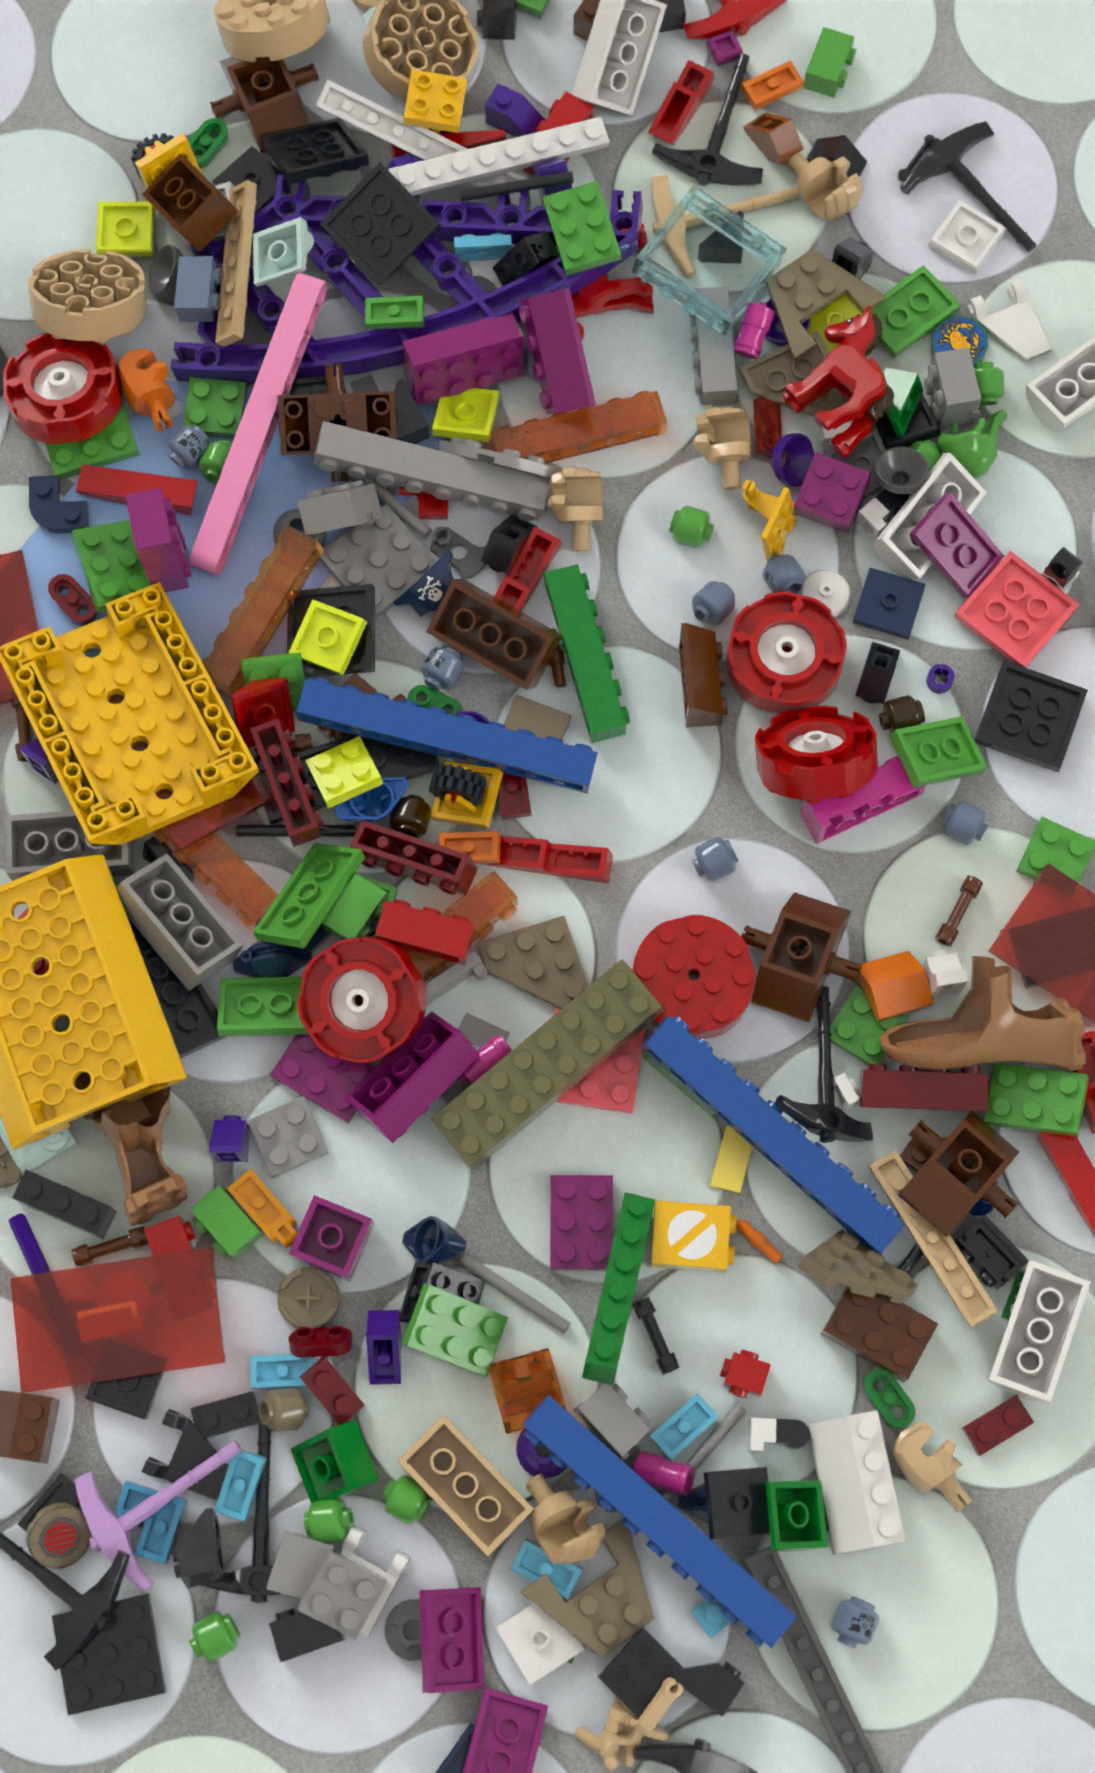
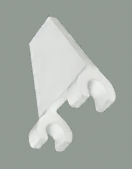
M1022 279L1012 282L1010 284L1011 288L1007 290L1010 299L1015 304L990 315L987 314L985 302L981 295L970 299L971 304L967 305L970 316L1024 361L1052 350L1030 304L1027 289Z
M354 1526L344 1541L342 1556L387 1580L384 1589L359 1634L367 1638L411 1557L399 1551L388 1571L381 1569L355 1553L366 1531Z

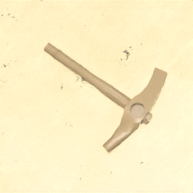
M668 175L652 177V199L656 222L652 223V232L654 236L661 237L665 248L686 278H691L697 272L690 261L685 243L687 228L735 215L740 210L742 212L755 211V209L799 198L798 189L794 187L779 190L775 193L755 198L751 197L748 200L682 215V212L675 205L670 195Z

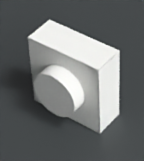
M851 422L844 423L836 430L832 428L827 431L823 427L818 433L820 444L829 443V447H833L830 440L836 434L844 432L851 425Z
M845 1072L834 1078V1093L844 1111L854 1107L860 1100L858 1097L860 1091L856 1082L852 1078L848 1079Z

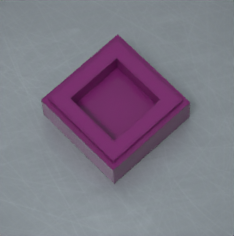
M732 30L707 39V47L717 67L735 61L740 54H743V50Z

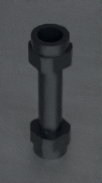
M647 1297L633 1303L632 1306L638 1320L642 1319L659 1359L656 1362L662 1375L680 1368L674 1352L670 1353L653 1315L656 1310L650 1298Z

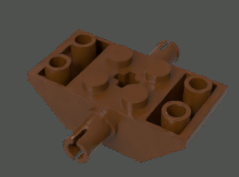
M269 56L256 57L255 62L242 61L234 57L220 61V65L232 89V95L211 101L212 112L215 114L216 119L238 110L240 113L242 112L261 153L267 152L262 146L261 135L309 125L297 88L319 80L313 63L290 72L283 59L270 61Z
M333 364L324 365L327 390L324 391V394L278 396L281 455L315 454L319 431L323 421H332L335 415H338L340 420H344L345 427L397 440L395 392L347 393V390H344L343 364L335 365V376L333 375ZM339 471L331 472V482H339ZM341 472V482H350L348 473Z
M794 892L782 908L771 934L746 925L744 928L745 934L742 933L741 936L747 945L765 951L757 975L752 1004L810 1023L827 976L834 974L857 982L859 978L857 974H860L862 964L838 957L836 953L851 916V911ZM802 949L806 950V954L803 956H796L795 954L800 953Z
M973 1111L963 1119L948 1138L944 1137L942 1139L923 1120H920L908 1134L930 1152V1158L898 1196L945 1237L951 1233L979 1199L981 1201L983 1199L986 1200L1004 1218L1018 1205L1017 1201L1013 1200L996 1185L998 1183L996 1180L1018 1155L1019 1151Z

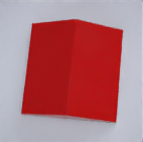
M287 678L253 680L231 695L236 727L247 748L256 745L250 728L279 718L283 730L288 728L290 733L295 731Z

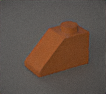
M763 113L743 126L746 134L770 161L786 164L794 154L804 149L795 125L790 118Z

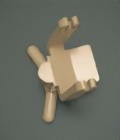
M672 1677L665 1679L662 1687L639 1718L631 1714L629 1708L616 1697L613 1705L610 1707L609 1718L600 1737L585 1727H578L575 1731V1736L602 1756L604 1765L608 1770L616 1769L618 1765L617 1758L625 1766L632 1767L635 1761L633 1759V1749L635 1746L642 1745L643 1735L667 1741L669 1734L658 1725V1722L673 1701L681 1696L683 1686Z

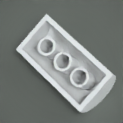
M1095 336L1026 385V397L1032 411L1052 431L1061 432L1095 407Z
M950 452L941 456L928 473L924 484L912 493L874 542V548L879 557L890 568L907 578L920 579L933 563L909 534L945 493H952L965 510L971 514L987 493Z
M1029 1260L989 1377V1382L1018 1396L1050 1404L1091 1281Z

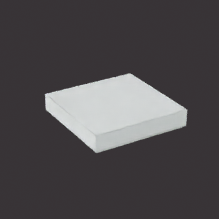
M958 200L929 240L928 247L976 274L1005 234L1006 227Z

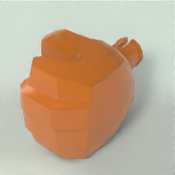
M146 348L129 351L117 365L120 384L127 402L138 414L151 415L156 430L164 431L161 420L164 421L166 429H169L173 422L167 409L174 404L175 394L165 381V378L169 375L166 364L163 361L157 362L154 352Z

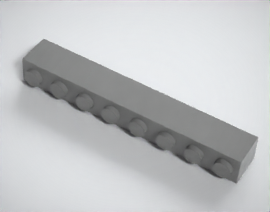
M323 421L319 431L313 465H317L325 471L334 472L337 470L348 473L349 476L356 479L369 478L376 480L377 483L384 486L397 485L405 487L407 491L412 493L425 492L433 494L435 498L440 500L453 499L461 501L463 505L468 507L481 506L489 508L491 512L496 514L509 513L517 515L519 519L524 521L539 520L545 509L550 478Z

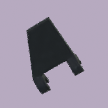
M168 1409L162 1424L182 1430L178 1445L169 1465L149 1456L142 1472L173 1483L218 1451L188 1417L175 1410ZM222 1464L199 1480L198 1484L195 1483L188 1489L218 1501L229 1464Z

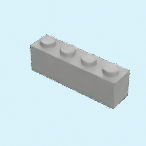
M728 286L694 288L693 299L688 300L689 317H694L695 325H690L691 343H696L697 351L692 352L693 369L698 368L699 377H695L694 380L695 394L701 395V405L735 403L737 381Z

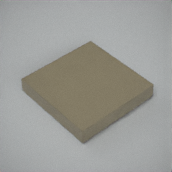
M516 694L503 725L505 729L517 731V729L529 730L536 737L546 739L547 736H552L562 740L571 720V715Z

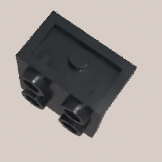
M416 1260L400 1311V1322L409 1325L424 1283L479 1305L485 1281L435 1262L425 1263Z
M644 1628L640 1629L598 1675V1678L638 1718L660 1690L665 1679L672 1677L683 1686L690 1678V1674Z

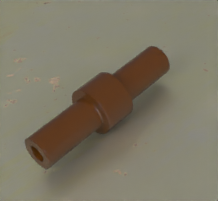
M559 644L548 663V666L552 668L556 688L567 685L563 668L565 658Z

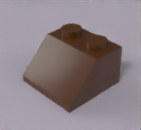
M0 1390V1457L48 1464L60 1400L52 1397Z

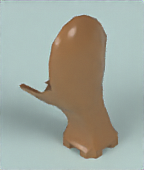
M972 956L971 989L952 1018L909 1022L891 1027L880 1036V1044L887 1057L908 1066L928 1070L964 1068L981 1063L1020 1061L1053 1065L1075 1071L1081 1070L1083 1064H1086L1085 1051L1082 1048L1081 1042L1082 1035H1085L1081 1012L1076 1008L1069 1009L1068 1001L1064 998L1054 999L1038 1010L1023 1011L1012 1004L1011 968L1009 966L996 967L995 959L982 956Z
M82 1073L76 1078V1087L79 1090L86 1089L91 1082L90 1075ZM170 1086L133 1102L123 1099L86 1115L106 1136L116 1153L126 1193V1201L124 1203L126 1216L131 1226L141 1225L151 1220L158 1213L165 1210L169 1211L188 1199L185 1191L187 1190V1185L182 1176L174 1173L165 1164L161 1156L163 1126L171 1111Z

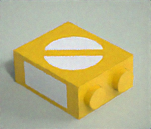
M655 1201L650 1267L726 1273L727 1266L733 1265L734 1246H729V1234H735L736 1215H731V1206Z

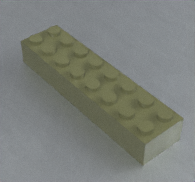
M621 959L435 1114L431 1120L468 1167L476 1169L661 1015L665 1009L629 965Z

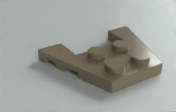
M813 249L766 279L768 293L776 315L781 322L783 334L791 350L790 354L794 362L816 349L817 343L801 325L802 323L844 295L848 296L862 314L868 305L871 306L873 311L885 303L886 298L881 292Z
M623 1519L605 1530L603 1539L604 1545L617 1565L572 1598L564 1602L547 1574L542 1575L520 1591L526 1599L542 1609V1612L563 1626L568 1633L599 1658L604 1657L654 1620L629 1529L621 1523Z

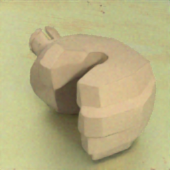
M796 153L790 158L788 167L799 175L796 186L800 196L822 220L839 218L858 205V200L863 194L862 180L856 173L847 178L846 173L850 162L845 157H841L833 162L824 157H818L809 162L801 153Z
M731 406L708 408L704 414L696 418V427L700 435L694 438V449L704 456L709 464L721 465L723 490L740 489L742 484L740 482L739 463L751 458L749 416L746 410Z
M563 467L561 472L551 475V488L554 496L548 499V507L556 515L559 522L573 525V551H591L590 524L603 521L601 474L589 468Z
M917 1423L899 1433L894 1443L892 1454L901 1472L914 1487L925 1494L932 1488L936 1490L939 1488L956 1513L972 1501V1498L968 1496L954 1477L956 1475L955 1471L963 1466L953 1456L955 1443L948 1439L931 1456H926L922 1452V1446L927 1443L934 1433L927 1423Z
M543 1474L532 1477L527 1482L526 1487L537 1501L538 1506L532 1512L531 1522L537 1540L551 1563L570 1564L593 1557L605 1536L602 1522L590 1527L588 1525V1516L597 1508L594 1500L579 1501L567 1490L554 1493Z

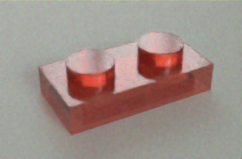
M760 396L753 400L756 453L772 459V450L782 438L781 408L779 403Z

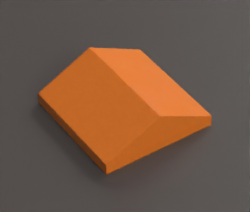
M910 951L863 963L860 974H857L877 1022L927 1008L934 1004L926 970Z

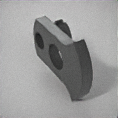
M449 527L436 528L433 532L431 552L441 558L448 550L451 551L456 546H462L467 550L466 556L462 559L452 557L451 566L460 572L461 579L468 580L479 574L486 564L481 561L486 546L478 547L473 545ZM446 538V540L438 542V539Z

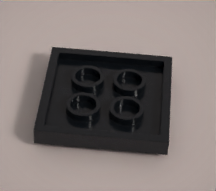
M340 118L261 135L262 146L288 183H303L310 178L319 176L329 177L336 172L354 171L362 166L369 165L367 152Z
M381 162L320 223L330 236L380 287L441 226Z
M373 584L288 591L287 654H289L288 652L313 599L367 621L344 675L353 674L354 672L356 674L375 672V587ZM302 660L305 678L339 675Z
M1003 660L974 741L979 745L1059 772L1088 689Z
M150 1594L115 1601L108 1615L111 1617L109 1627L105 1628L102 1632L98 1630L70 1661L60 1667L68 1715L167 1693ZM70 1612L52 1615L56 1644L67 1627Z

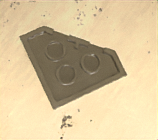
M815 331L809 334L817 343L816 349L796 362L793 361L790 354L791 350L787 344L739 366V371L750 394L788 407L782 395L786 393L784 387L790 383L804 380L828 355L818 332ZM834 388L800 412L814 416L821 410L827 411L838 408L848 402L849 399Z
M565 916L478 942L487 974L497 979L500 978L514 985V987L552 1004L558 1009H563L588 988Z
M843 1229L805 1255L798 1265V1268L825 1287L835 1289L837 1284L849 1286L851 1293L874 1298L876 1293L889 1296L890 1302L902 1304L914 1294L918 1287V1284L911 1280L909 1274L903 1270L896 1269L885 1261L883 1255L870 1250L860 1242L857 1236Z

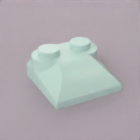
M299 217L253 234L255 286L259 287L306 270L307 254L312 249L314 238L307 230V222L303 218Z
M0 1118V1137L17 1167L21 1169L22 1176L26 1169L32 1172L78 1145L69 1128L24 1147L12 1150L3 1121Z

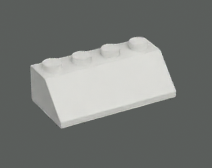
M600 0L572 95L633 116L667 5L656 0Z
M878 1410L807 1424L818 1481H821L824 1511L829 1527L833 1555L904 1542L905 1536Z

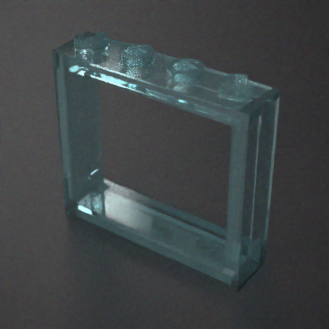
M692 185L638 254L632 272L642 278V282L649 283L658 289L665 298L672 299L680 304L688 314L697 316L706 322L711 330L714 328L726 336L746 310L748 303L752 302L765 285L766 279L780 265L787 248L695 185ZM686 211H689L764 263V266L729 312L650 258Z

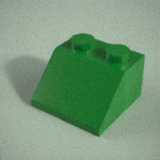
M356 1420L329 1428L291 1448L311 1504L321 1500L340 1499L379 1481L375 1466Z
M821 1481L766 1482L772 1550L802 1551L828 1547Z

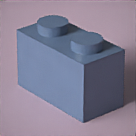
M179 256L174 309L181 322H214L215 311L219 310L220 297L217 293L218 285H221L222 270L220 267H217L213 256Z

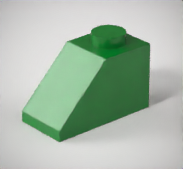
M886 368L883 374L887 384L894 392V399L888 412L885 411V415L897 437L903 438L924 389L918 373Z

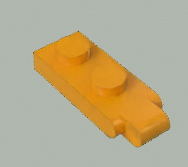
M250 1168L231 1184L227 1190L273 1243L279 1240L287 1248L294 1242L298 1232L293 1228L297 1222Z

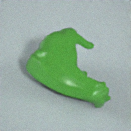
M1001 409L990 415L987 419L981 417L979 418L978 425L973 430L954 435L958 431V426L954 423L949 434L942 433L939 436L938 446L943 451V454L950 452L974 479L979 478L988 472L997 457V433L1001 424L1007 419V412Z

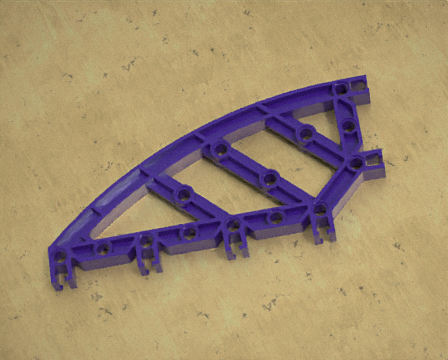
M278 174L274 201L254 215L253 234L299 217L303 218L307 222V230L314 238L312 249L307 254L308 257L324 273L327 281L335 286L365 319V298L383 296L349 259L347 252L339 248L328 236L330 234L320 225L346 196L314 195L310 198L311 190L307 180L303 183H298L296 195L290 196L288 194L291 193V188L284 175ZM613 190L609 218L622 260L566 276L561 257H558L535 271L489 293L461 265L458 256L450 253L440 241L454 242V237H461L466 234L490 236L493 233H502L504 235H511L512 245H516L524 237L547 231L557 247L545 206H536L530 211L531 199L529 191L520 192L521 198L517 207L508 206V204H511L510 194L499 195L496 212H493L486 203L425 200L421 205L441 226L413 256L433 276L439 288L447 292L458 305L425 316L424 327L373 329L362 333L315 340L311 335L295 378L326 375L325 364H333V374H335V365L343 364V376L404 364L402 341L490 317L503 316L513 312L517 323L521 322L519 315L521 299L568 288L571 295L575 294L638 251L643 211L641 191H633L634 203L631 206L632 212H619L623 208L622 198H624V191ZM420 194L413 195V197L419 202ZM455 220H460V221L457 222V223H451V222H453V221H455ZM510 223H516L513 226H507ZM624 228L629 229L628 231H624V232L620 231L621 229H624ZM252 234L250 278L246 299L247 307L260 320L265 330L273 335L285 303L266 284L259 287L254 285ZM225 238L221 241H211L200 252L190 245L194 256H213L217 267H220L222 270ZM337 265H342L337 269H333ZM447 271H454L451 274H444ZM218 285L217 293L219 294V297L221 285ZM278 313V315L270 317L272 314ZM215 314L214 322H199L197 333L202 343H174V351L178 359H172L170 368L177 381L189 382L190 377L239 381L246 382L247 384H255L270 345L230 344L223 347L215 343L218 314ZM185 360H187V361H195V362H194V363H185ZM215 361L212 365L206 366L209 362Z

